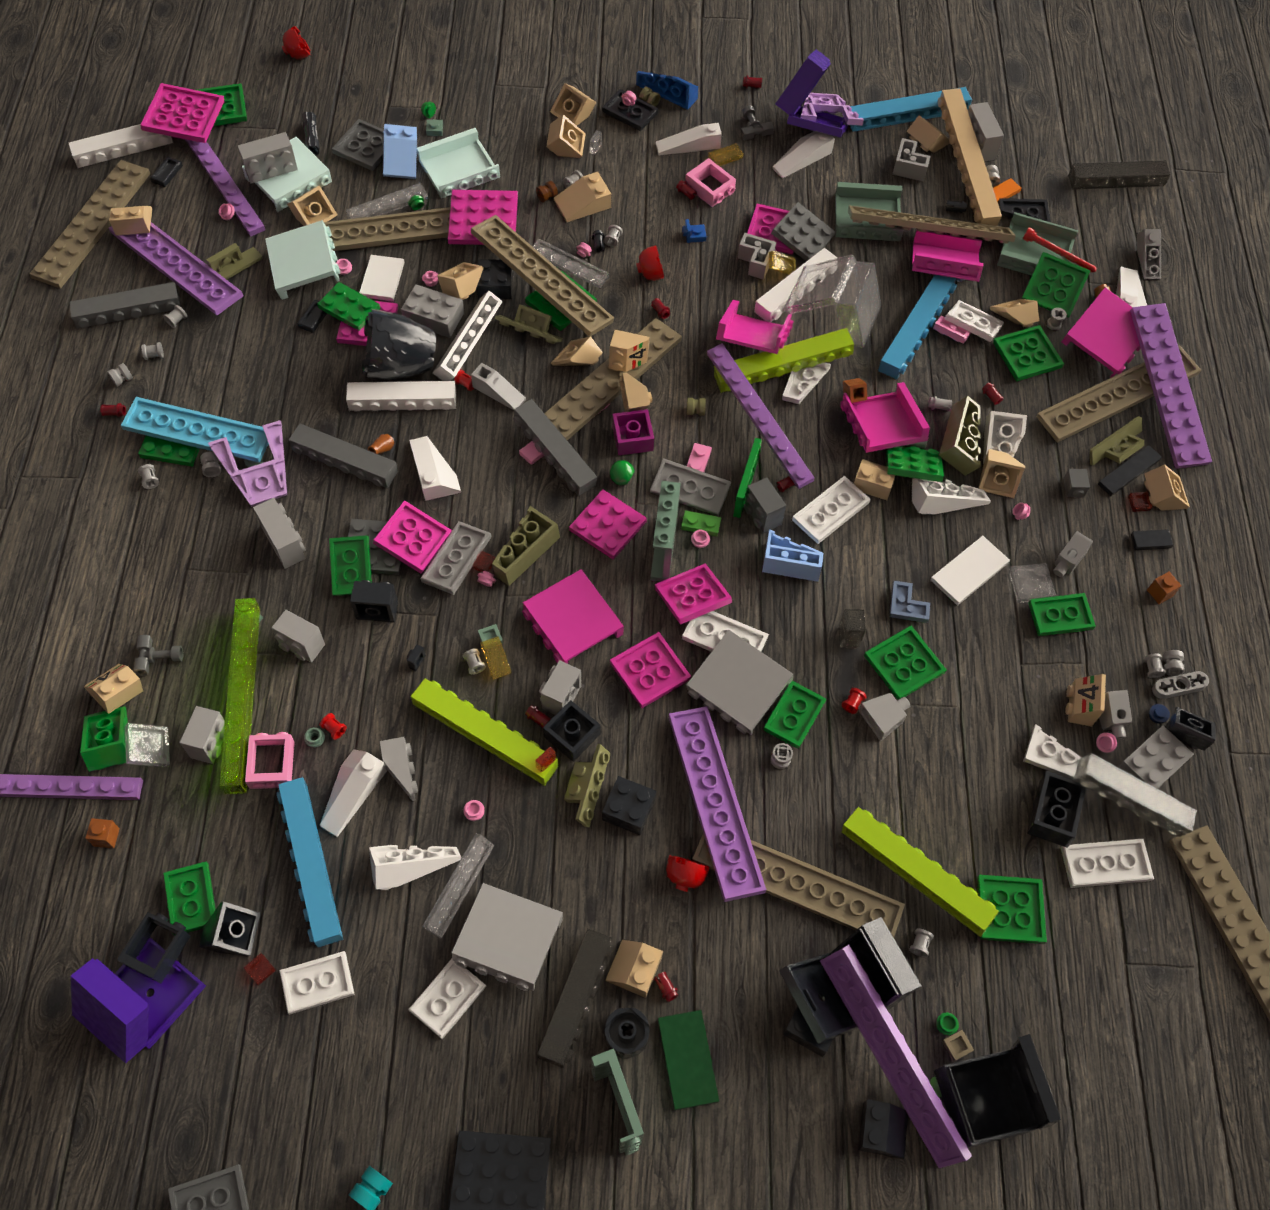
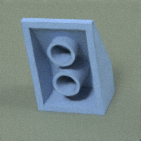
M384 124L383 176L416 179L417 127Z

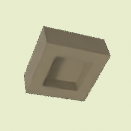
M963 1030L942 1041L953 1062L974 1051Z

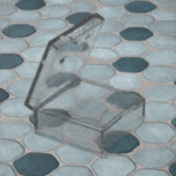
M853 254L803 266L784 306L785 312L789 315L835 304L840 330L847 328L854 342V347L864 348L882 306L875 263L858 262Z

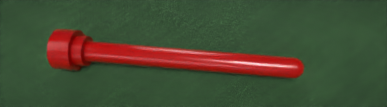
M1030 227L1023 236V240L1027 242L1034 241L1071 262L1091 270L1090 272L1092 273L1097 270L1096 266L1039 237L1035 230Z

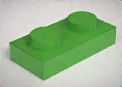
M685 510L681 530L691 532L704 530L708 535L718 537L721 517Z

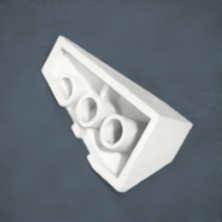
M719 123L699 125L656 141L658 155L720 149L722 134Z
M814 131L800 138L773 166V170L783 179L831 154L835 139L829 134Z
M1120 267L1116 295L1132 307L1147 305L1137 270Z
M991 411L986 416L983 464L988 449L1006 452L1014 457L1025 434L1027 415Z
M425 436L409 440L425 501L461 493L456 474L430 439Z
M912 478V503L918 513L939 514L987 505L991 502L982 489L964 484L959 487L950 480L936 482Z
M353 749L340 767L320 827L336 837L339 836L387 772L384 762L368 752Z
M398 845L369 847L373 882L375 888L381 890H389L392 887L401 886L461 860L457 847L431 846L427 850L417 848V846H410L409 849H398Z

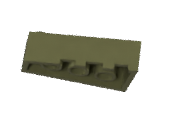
M969 396L952 405L939 454L940 457L965 476L981 467V461L978 460V455L981 454L980 447H978V440L980 439V432L978 430L980 425V405Z
M530 506L526 516L519 522V527L511 534L509 542L503 546L492 563L495 577L510 586L560 538L558 524Z

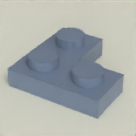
M893 581L889 617L928 623L930 603L911 600L913 583Z

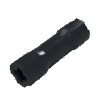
M304 112L302 114L305 146L317 156L320 152L316 129V115L313 112Z

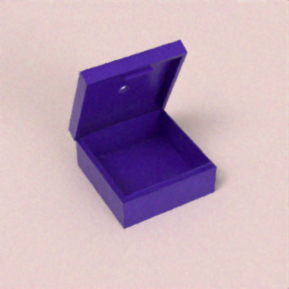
M816 49L807 57L775 105L789 115L787 124L841 137L848 127L842 116L820 112L816 113V122L801 118L803 110L801 105L831 64L830 59Z
M149 938L136 959L156 968L166 951L153 939ZM92 958L71 975L72 1016L123 1062L127 1063L145 1046L150 1049L201 993L206 985L177 960L160 984L125 965H122L114 974L98 959L94 960ZM149 989H154L155 991L152 997L147 996Z

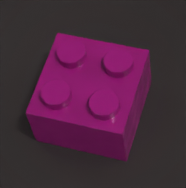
M648 409L614 413L612 415V427L618 456L654 451V435Z

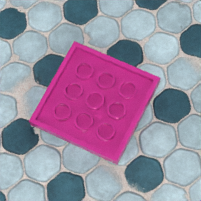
M161 83L140 125L141 130L206 143L224 103V96Z
M452 190L448 244L484 245L471 234V228L494 215L498 216L516 232L518 191Z

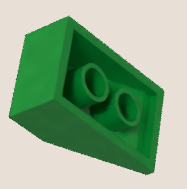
M125 706L119 707L109 714L103 711L84 716L80 753L89 772L131 761V742Z

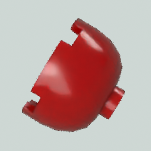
M293 26L283 35L282 42L284 45L282 49L286 55L289 54L292 58L301 60L310 56L311 51L306 40L301 35H298L300 33L299 29Z
M651 246L644 249L639 255V263H636L638 273H642L644 278L651 281L664 278L657 247Z
M669 855L666 872L669 880L676 884V889L688 892V888H697L705 882L710 867L704 864H697L689 859Z

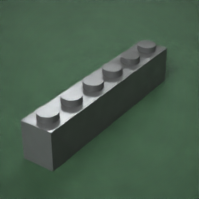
M171 282L70 301L71 318L78 329L172 311L176 305L181 307V302L176 284Z
M533 399L514 409L513 420L515 424L524 430L525 436L533 441L537 451L543 453L550 466L553 465L558 476L567 482L572 492L580 496L596 486L597 476Z
M299 424L289 438L291 448L295 453L304 454L314 461L318 460L325 463L329 467H336L344 473L356 475L359 479L368 480L379 487L388 488L398 473L395 461L303 424Z

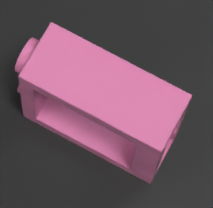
M709 158L688 172L685 180L690 187L697 191V196L711 207L722 202L724 198L732 195L735 191L736 179ZM711 175L723 185L712 191L701 181Z
M279 732L276 735H268L266 733L249 735L245 782L249 789L279 788L278 784L292 781L294 740L291 734ZM285 745L282 773L254 774L257 746Z

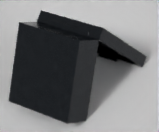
M882 917L862 925L831 953L787 965L779 971L818 1044L858 1028L820 962L827 956L849 945L856 954L863 970L867 973L874 989L880 995L887 1011L921 987L920 982Z
M1030 1034L1019 1037L1010 1048L1011 1050L943 1065L934 1070L947 1113L954 1122L961 1138L967 1144V1148L1025 1134L1036 1129L1051 1127L1061 1120Z

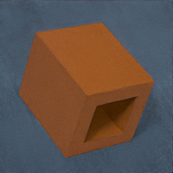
M860 378L843 381V394L847 393L851 403L866 401L867 383Z
M1169 571L1156 578L1147 591L1158 604H1161L1172 598L1182 585Z
M91 818L85 839L95 847L115 848L120 828L112 820Z

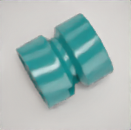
M368 1166L361 1176L362 1182L356 1183L349 1196L367 1210H375L381 1202L379 1197L386 1195L393 1183L371 1166Z

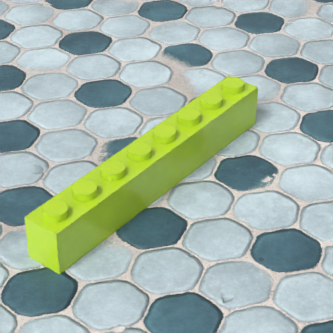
M844 328L785 345L783 349L779 350L778 354L764 351L734 361L749 383L752 384L759 381L763 382L773 377H780L791 371L797 372L804 368L848 357L853 354L854 342L848 329ZM714 366V377L720 392L731 391Z
M425 678L411 696L413 705L544 786L558 768V759L554 753L550 751L545 752L540 749L536 742L527 741L518 731L509 730L503 722L491 719L488 713L483 710L478 711L467 700H460L454 692L450 690L445 691L434 680L429 681Z
M858 807L843 824L842 833L978 936L981 937L995 919L999 911L992 902L983 900L973 888L966 887L955 875L944 871L938 862L931 861L925 857L920 849L913 848L904 837L894 834L885 823L874 819L869 811Z

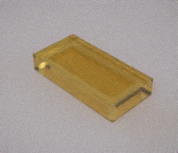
M737 143L708 153V158L718 166L742 159L744 156Z
M776 251L769 252L770 269L787 275L796 270L795 258Z
M499 636L480 642L492 679L495 680L511 674L512 672Z

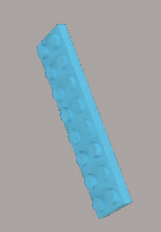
M139 397L134 399L121 424L123 430L210 451L213 450L208 442L227 437L233 456L259 463L269 444L264 429L261 426Z

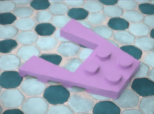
M810 93L805 100L801 114L802 119L814 122L817 119L816 113L828 111L831 114L842 112L847 125L862 126L864 120L863 118H858L859 114L852 112V108L849 105H845L846 102L837 94Z
M280 420L263 425L274 460L238 471L227 437L208 442L210 448L251 507L272 498L277 499L287 495L282 424Z

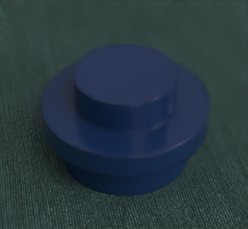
M1155 704L1149 710V717L1154 723H1165L1170 717V712L1164 705Z

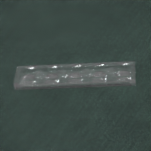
M418 183L347 209L346 214L349 219L381 216L408 206L410 198L414 195L422 196L423 199H427L428 195L422 184Z
M538 239L532 246L554 266L598 288H601L609 278L608 272L541 239Z
M475 834L422 926L438 938L443 937L494 847L481 834Z

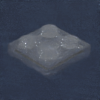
M1047 563L1011 566L1008 571L1017 603L1029 602L1030 599L1056 596Z
M127 723L125 725L126 764L167 767L170 764L168 727Z

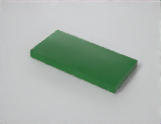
M755 438L736 496L733 517L740 518L744 508L747 488L751 485L759 460L762 443L759 438Z

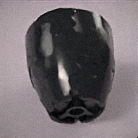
M371 309V312L368 313L365 319L364 327L367 345L366 357L362 360V374L366 376V379H405L432 370L434 365L433 354L436 347L435 332L406 316Z

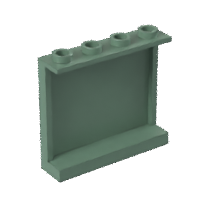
M837 182L835 192V237L901 241L904 230L901 226L895 225V228H891L881 223L879 225H871L867 221L862 223L853 222V219L848 214V208L851 205L901 213L900 197L902 186Z
M1014 212L1009 228L1016 235L1014 242L1009 241L1008 244L1004 243L997 266L1033 275L1043 252L1069 261L1034 241L1027 242L1023 240V236L1030 227L1035 230L1039 237L1071 253L1079 230Z
M661 482L653 541L654 555L651 581L661 582L670 578L681 485L678 482Z
M614 1049L591 1057L592 1075L594 1081L605 1077L609 1078L629 1135L620 1139L619 1153L625 1152V1155H630L639 1150L644 1132Z

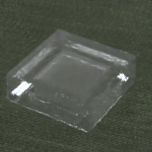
M597 130L590 140V153L596 154L602 145V133Z

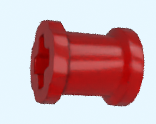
M460 369L454 378L455 384H460L466 387L468 391H472L474 389L472 377Z
M851 688L849 697L842 702V707L851 714H857L860 703L866 699V694L858 688Z
M332 713L327 714L320 722V727L331 733V737L334 740L339 739L347 729V726L338 722Z

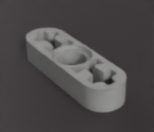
M1201 671L1158 680L1153 685L1152 692L1160 699L1202 691L1209 684V678ZM1195 679H1197L1198 681H1200V680L1202 681L1201 684H1200V682H1194V683L1191 685V682H1193ZM1176 681L1183 682L1185 689L1178 688ZM1161 686V688H1168V689L1164 692V690H1162V689L1160 690L1159 687Z

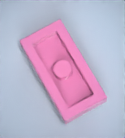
M943 316L937 320L933 327L940 334H945L963 344L971 334V332L945 320Z
M694 443L687 467L705 472L712 447Z

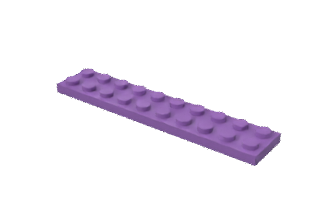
M152 222L150 233L116 235L112 226L109 227L110 232L215 315H219L243 297L241 290Z
M1166 303L1132 307L1130 310L1175 469L1209 465L1212 459Z
M708 707L669 713L668 718L724 902L765 893L766 887Z
M847 945L820 961L937 1166L942 1168L967 1161L972 1157L967 1144L958 1133L954 1122L944 1109L940 1098L930 1085L929 1079L923 1073L916 1057L909 1049L904 1036L895 1025L891 1014L881 1001L880 995L874 989L867 973L863 970L851 947Z

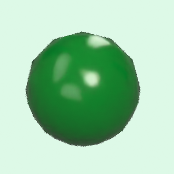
M625 460L615 462L609 471L611 480L620 486L627 485L635 472L632 464Z

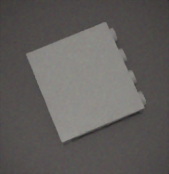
M728 630L686 685L688 694L696 700L700 698L705 702L704 705L711 711L715 709L721 713L720 717L722 719L735 723L737 725L736 728L744 734L747 732L752 735L755 726L785 686L789 685L793 680V673Z
M483 883L454 946L452 959L460 967L466 968L469 966L481 975L490 974L502 983L511 982L516 984V987L521 990L528 991L530 989L534 991L535 982L557 928H560L563 912Z

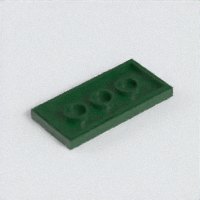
M702 1010L659 1017L658 1023L674 1110L719 1103Z

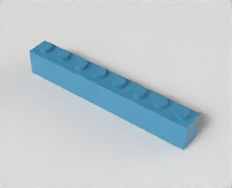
M962 87L960 89L968 110L972 98L966 87ZM942 91L850 106L852 112L859 114L858 118L864 119L862 126L850 125L852 132L912 122L918 116L924 119L941 117L942 111L938 107V98L941 96Z
M934 275L883 356L878 369L879 372L894 379H897L900 373L904 374L908 366L907 362L912 361L915 355L914 351H918L922 344L921 339L927 337L928 328L933 327L936 315L939 316L943 310L942 305H946L950 298L949 294L954 293L957 284H955L956 278Z
M303 777L278 784L280 792H277L279 804H283L284 811H281L283 822L288 825V830H285L288 843H292L293 849H290V856L293 862L296 861L297 869H294L297 882L300 881L302 887L298 891L301 901H305L306 904L303 913L306 922L309 921L311 929H308L310 942H314L317 947L344 940L307 784Z

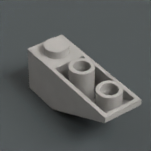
M1144 229L1137 234V253L1143 278L1161 279V229Z
M483 363L471 374L473 388L512 410L522 405L526 400V397L496 370Z
M404 737L380 741L382 760L386 769L410 799L415 801L414 793H418L416 780L412 781L411 774H415L413 762H409V755H412L410 743L406 744Z

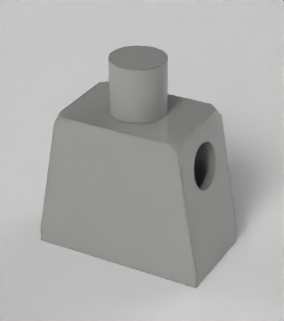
M1076 531L1054 563L1056 567L1053 572L1059 577H1063L1065 573L1071 574L1086 555L1093 541Z
M1127 690L1105 693V710L1099 717L1102 729H1112L1116 739L1125 738L1124 727L1132 723Z
M891 693L863 702L859 712L878 739L882 741L904 722L907 716L904 710L910 707V702L906 697L896 700Z

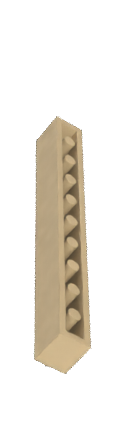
M961 89L942 90L941 96L938 98V107L941 108L942 119L946 124V132L949 133V141L954 149V157L957 158V166L961 171L962 182L966 187V195L970 199V208L974 212V221L979 224L998 226L1002 215Z

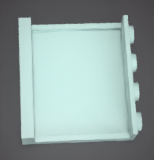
M476 128L417 148L418 160L441 198L452 195V190H466L500 178L499 164L494 165L478 139Z
M297 137L291 139L290 143L298 170L255 182L274 202L277 212L288 207L287 204L312 188L319 185L322 188L332 182L329 169ZM243 165V166H242V169H243L245 178L248 180V182H250L249 179H248V176H247V174H246L244 165Z
M323 220L265 239L275 290L282 300L288 298L287 290L333 275L337 282L340 281L338 276L340 269L338 264L335 263L338 259L335 251L332 250L335 248L330 238L332 233L329 226H325Z

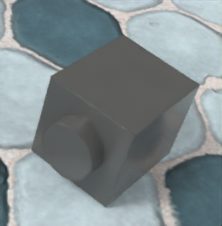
M1068 469L1063 478L1066 497H1085L1090 489L1087 469Z

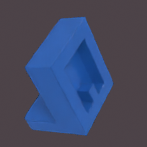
M685 219V226H682V234L686 236L687 243L706 241L705 225H690L689 219Z

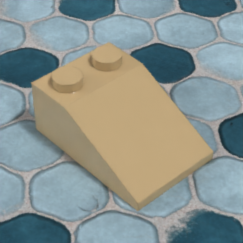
M595 172L577 180L554 197V201L565 221L570 222L611 208V192L600 174Z

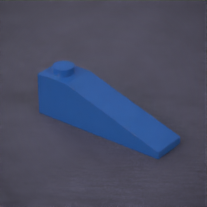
M642 71L636 73L637 86L641 88L649 87L652 89V92H657L662 98L687 110L698 99V86L679 77Z

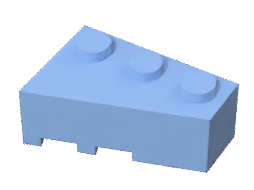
M769 529L762 572L818 582L824 553L804 544L800 546L791 542V538H782L775 535V531Z

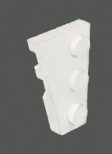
M821 363L797 372L791 371L782 400L800 404L828 372L831 364Z
M1035 724L1023 761L1083 783L1089 763L1069 748L1066 749L1056 742V738L1048 736L1041 731V727Z

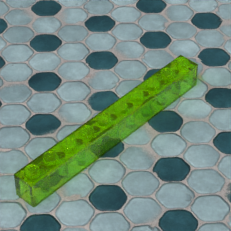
M255 598L235 599L220 787L225 794L246 793L247 789L245 777L249 735H251L260 607Z

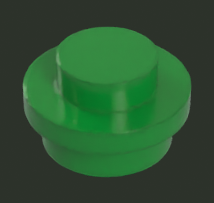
M425 102L421 107V112L425 117L431 118L436 112V106L433 102Z
M414 195L410 198L408 205L413 210H419L424 206V199L422 196Z
M946 1012L938 1016L936 1026L940 1033L950 1036L957 1032L959 1022L953 1014Z

